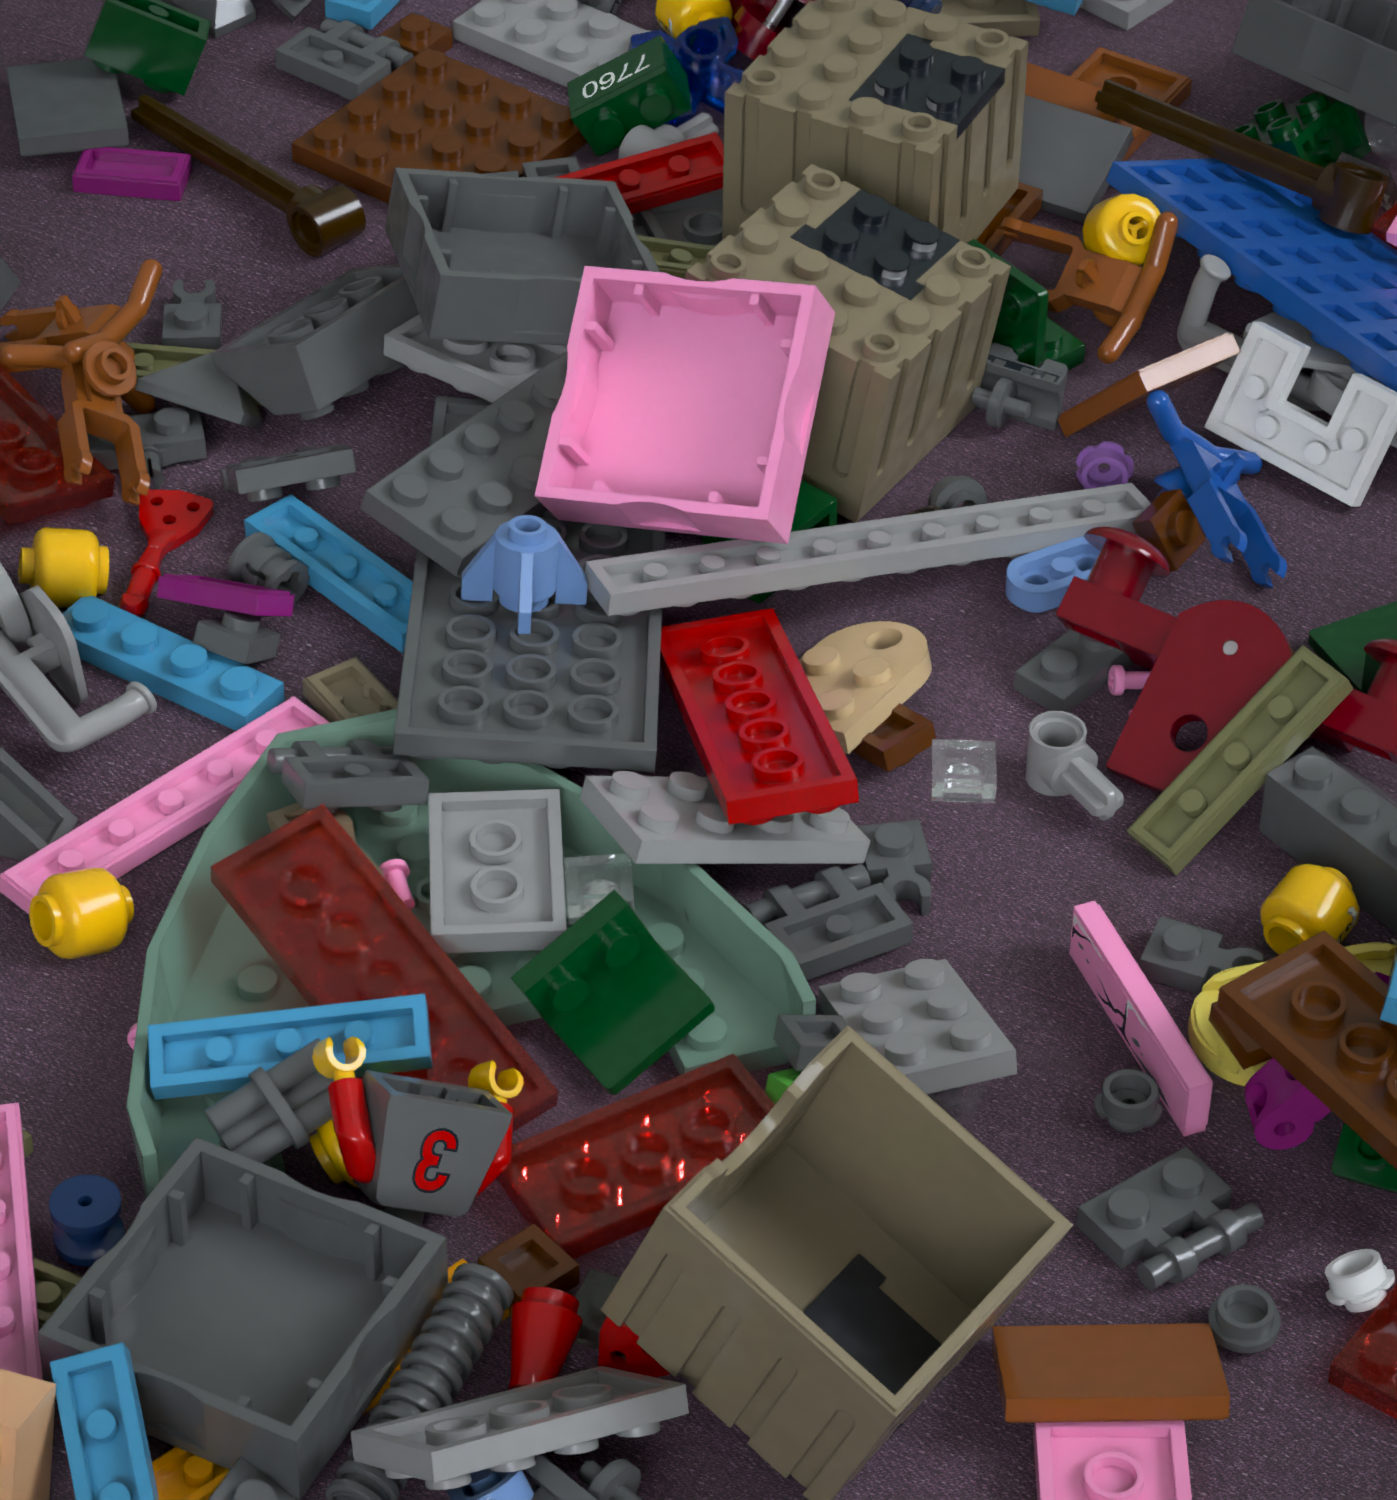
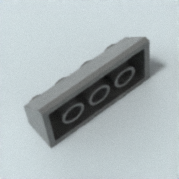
M399 264L353 268L212 352L211 357L217 368L274 415L300 413L301 419L310 420L332 412L335 409L333 402L340 397L352 396L370 387L369 379L375 375L390 373L404 366L403 363L384 356V335L417 316L419 312Z
M1314 747L1308 748L1268 772L1265 778L1259 831L1302 864L1331 867L1340 871L1350 881L1352 891L1356 896L1359 906L1397 934V800L1350 766Z

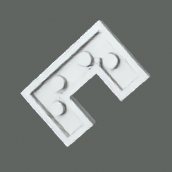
M1253 321L1240 349L1241 352L1237 355L1204 428L1249 452L1256 453L1267 462L1351 507L1361 506L1397 431V392L1363 374L1353 373L1328 423L1286 401L1311 347L1263 322Z

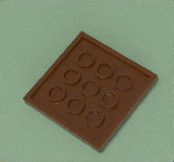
M427 47L293 141L291 146L292 161L389 204L395 167L474 172L479 174L518 171L519 177H523L522 163L567 158L588 142L572 121L570 107L558 104L530 92L524 87L516 86L488 74L482 69L474 68L446 56L440 51Z

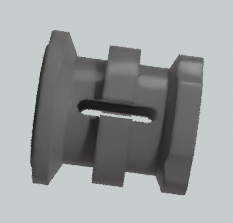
M263 532L253 533L246 537L235 548L227 565V577L230 581L290 591L291 595H295L294 603L302 597L310 580L307 566L298 560L292 559L287 551L276 546L275 541L270 535Z

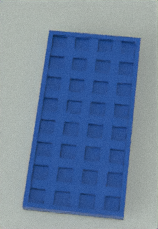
M1215 158L1113 161L1106 179L1108 184L1122 194H1136L1149 199L1159 209L1160 214L1163 212L1175 214L1178 219L1175 237L1184 238L1196 247L1197 255L1200 258L1210 254L1223 260L1228 265L1231 274L1235 276L1234 281L1238 286L1245 290L1259 293L1273 304L1272 309L1275 313L1286 319L1297 321L1311 331V338L1316 343L1326 348L1335 349L1351 361L1350 367L1354 371L1369 378H1375L1386 387L1397 392L1396 249L1373 233L1356 234L1326 224L1318 216L1320 211L1313 208L1311 198Z

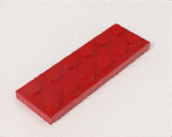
M773 608L661 627L660 667L728 825L737 823L761 825L778 816L800 812L823 814L834 811L841 805L859 802L857 777Z

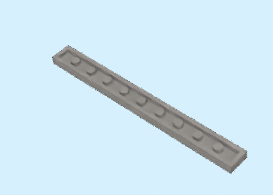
M1125 483L790 532L788 544L738 539L586 561L585 574L588 579L589 591L608 616H630L640 611L672 606L690 607L698 602L725 598L743 599L758 593L785 589L802 590L808 586L838 581L856 582L865 577L892 573L910 574L918 569L945 565L963 566L970 564L972 561L998 557L1016 558L1076 537H1082L1089 529L1094 527H1115L1138 535L1132 522L1151 503L1133 483Z

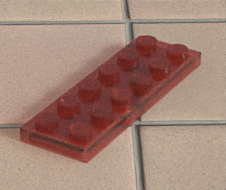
M324 804L319 805L211 866V882L310 1006L425 994L428 1005L433 1068L387 1074L469 1087V1074L478 1064L494 1060L497 1067L495 1070L496 1084L501 1071L515 1068L523 1076L524 1084L517 1096L507 1099V1104L513 1108V1131L557 1105L558 1090Z

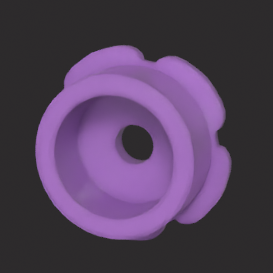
M1103 441L1096 446L1089 445L1076 458V465L1079 467L1076 471V477L1085 489L1128 483V478L1132 476L1134 471L1132 457L1124 454V448L1121 445L1111 441ZM1107 463L1110 467L1102 469L1099 468V465Z

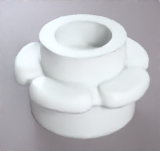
M1360 1249L1343 1254L1329 1263L1325 1269V1275L1330 1288L1326 1292L1328 1301L1334 1305H1345L1348 1311L1355 1313L1368 1311L1382 1304L1387 1298L1386 1290L1395 1281L1394 1271L1386 1268L1379 1252L1373 1249Z

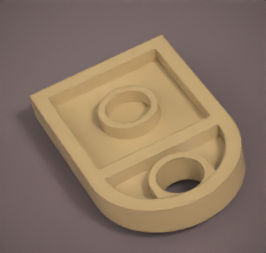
M891 621L861 623L836 631L806 651L799 659L818 701L846 754L854 750L869 732L872 733L892 714V710L899 703L903 704L921 688L929 678L932 670L927 640L922 632L910 625Z

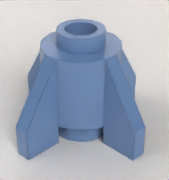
M520 515L500 525L463 570L461 600L492 601L494 589L499 595V602L503 607L518 612V634H530L532 612L545 608L554 592L555 604L586 605L588 579L553 526L537 516Z

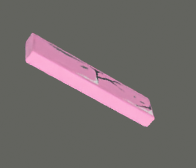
M1096 901L1074 906L1070 956L1142 1071L1151 1076L1156 1082L1160 1099L1182 1135L1188 1136L1206 1131L1213 1081L1101 906Z

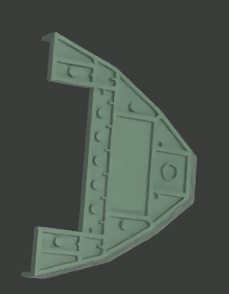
M397 709L277 734L205 829L146 952L126 1106L145 1198L148 1197L195 1137L220 1146L218 1134L209 1123L204 1110L234 1092L154 1100L150 1088L147 1025L425 994L431 1043L542 1018L510 978L542 950L432 954L428 797L426 805H402L400 810L394 812L376 811L369 807H341L353 822L356 843L378 867L391 859H402L408 864L410 874L406 880L415 906L410 911L403 913L396 910L388 886H385L386 894L325 915L295 875L268 825L267 813L298 803L282 783V774H270L267 766L269 749L291 748L295 741H316L320 747L346 746L349 740L370 739L375 745H394ZM410 756L430 780L428 793L560 789L566 928L568 929L615 889L630 905L655 941L705 992L715 1005V1010L712 1014L668 1050L684 1087L790 1063L773 1039L778 1014L815 1015L816 998L794 954L697 864H635L580 800L582 787L541 764L512 762L487 764L479 760L452 758L424 760ZM281 1152L263 1163L285 1173V1163Z

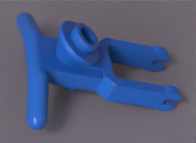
M1163 390L1152 391L1146 399L1147 407L1162 438L1168 442L1180 466L1159 474L1154 478L1153 482L1162 487L1158 496L1165 491L1181 489L1189 507L1193 510L1211 544L1212 554L1222 562H1233L1232 554L1228 550V545L1231 542L1241 551L1251 570L1253 581L1263 588H1273L1271 577L1268 576V570L1271 568L1284 579L1287 572L1286 560L1279 555L1256 510L1243 497L1236 484L1240 480V474H1257L1263 466L1262 458L1254 452L1215 446L1182 424L1166 392Z

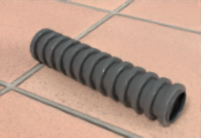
M463 1263L456 1268L452 1276V1282L448 1283L443 1290L442 1299L434 1305L431 1312L432 1316L426 1319L422 1326L421 1334L414 1339L410 1348L411 1352L404 1356L400 1365L401 1370L394 1373L389 1384L390 1388L384 1390L379 1400L380 1406L373 1409L368 1419L369 1424L363 1426V1428L453 1404L452 1399L458 1397L463 1387V1381L469 1378L473 1370V1364L480 1359L484 1350L483 1346L487 1345L494 1333L493 1328L499 1326L504 1315L503 1311L507 1310L513 1301L512 1288L501 1275L486 1266L475 1263ZM351 1446L347 1455V1461L341 1463L336 1473L337 1479L330 1482L325 1496L327 1500H398L400 1497L399 1491L405 1489L410 1478H387L384 1469L355 1462Z

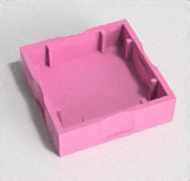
M584 266L567 344L568 361L565 384L558 404L552 413L534 496L558 520L788 544L835 311L816 285L735 278L720 281H693L675 277L664 272Z

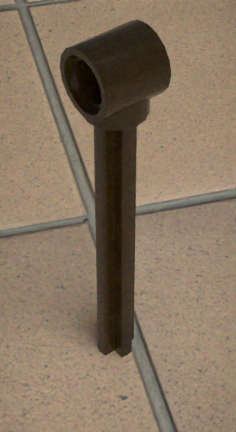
M1109 79L1104 81L1102 90L1096 93L1095 101L1098 102L1096 109L1311 198L1313 208L1320 211L1319 218L1332 227L1356 234H1370L1373 230L1389 181L1386 175L1373 168L1344 161L1330 163L1326 168Z
M147 94L141 95L138 98V107L131 110L132 120L286 213L287 222L294 241L307 255L312 257L321 256L361 235L365 230L366 218L361 203L346 186L338 184L326 190L316 185H308L301 188Z

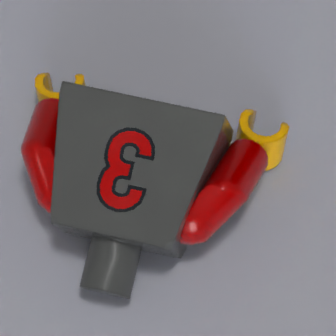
M329 1036L318 1042L313 1049L312 1059L315 1068L320 1074L334 1079V1082L327 1089L334 1131L346 1172L372 1202L383 1206L382 1212L420 1227L426 1212L453 1217L463 1216L469 1211L474 1198L479 1196L509 1166L512 1155L513 1108L507 1104V1099L517 1096L524 1084L523 1076L515 1068L501 1071L496 1084L495 1070L497 1067L494 1060L478 1064L469 1074V1087L369 1070L365 1071L362 1081V1079L355 1078L354 1070L362 1065L366 1056L365 1045L360 1039L351 1036L344 1040L345 1064L340 1063L334 1057L333 1042Z

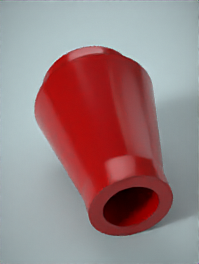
M528 1287L523 1290L520 1302L512 1305L511 1377L508 1390L558 1377L583 1324L582 1318L577 1314L579 1301L574 1296L548 1287Z

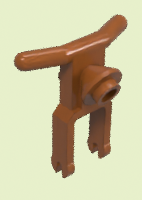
M1163 212L1158 215L1143 267L1088 251L1077 236L1023 222L1016 218L1005 217L999 229L1005 230L1003 235L1014 241L1070 255L1055 289H1046L1049 294L1048 311L1059 313L1072 305L1092 310L1097 320L1106 326L1112 327L1097 350V357L1101 362L1112 364L1120 357L1142 325L1165 274L1178 228V219L1172 212Z
M155 259L143 261L128 299L122 307L114 304L77 308L76 305H73L68 295H61L55 301V306L26 310H8L0 318V325H15L17 328L10 330L5 335L10 342L0 343V350L4 345L10 343L64 346L62 349L64 359L68 363L77 364L82 362L85 351L92 344L105 340L115 342L123 347L135 363L134 350L123 339L146 316L162 276L163 268L160 262ZM0 359V374L43 369L10 367L5 365Z
M103 340L92 344L85 351L82 362L72 364L64 359L62 355L64 346L21 343L4 345L0 350V359L7 366L62 370L61 388L65 413L57 424L64 462L65 481L80 486L82 485L81 473L90 474L93 456L89 449L88 433L114 444L122 486V500L134 506L140 505L138 493L147 496L150 487V476L147 473L140 427L127 414H124L122 400L140 414L151 413L155 408L156 402L152 395L135 390L137 384L136 366L129 353L115 342Z

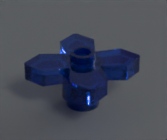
M728 17L700 21L697 25L685 29L676 39L661 30L631 36L628 51L661 35L687 73L692 110L664 124L672 125L675 128L679 127L696 116L701 102L724 114L725 92L733 83L739 84L742 81V73L744 72L727 65L736 54L739 42Z

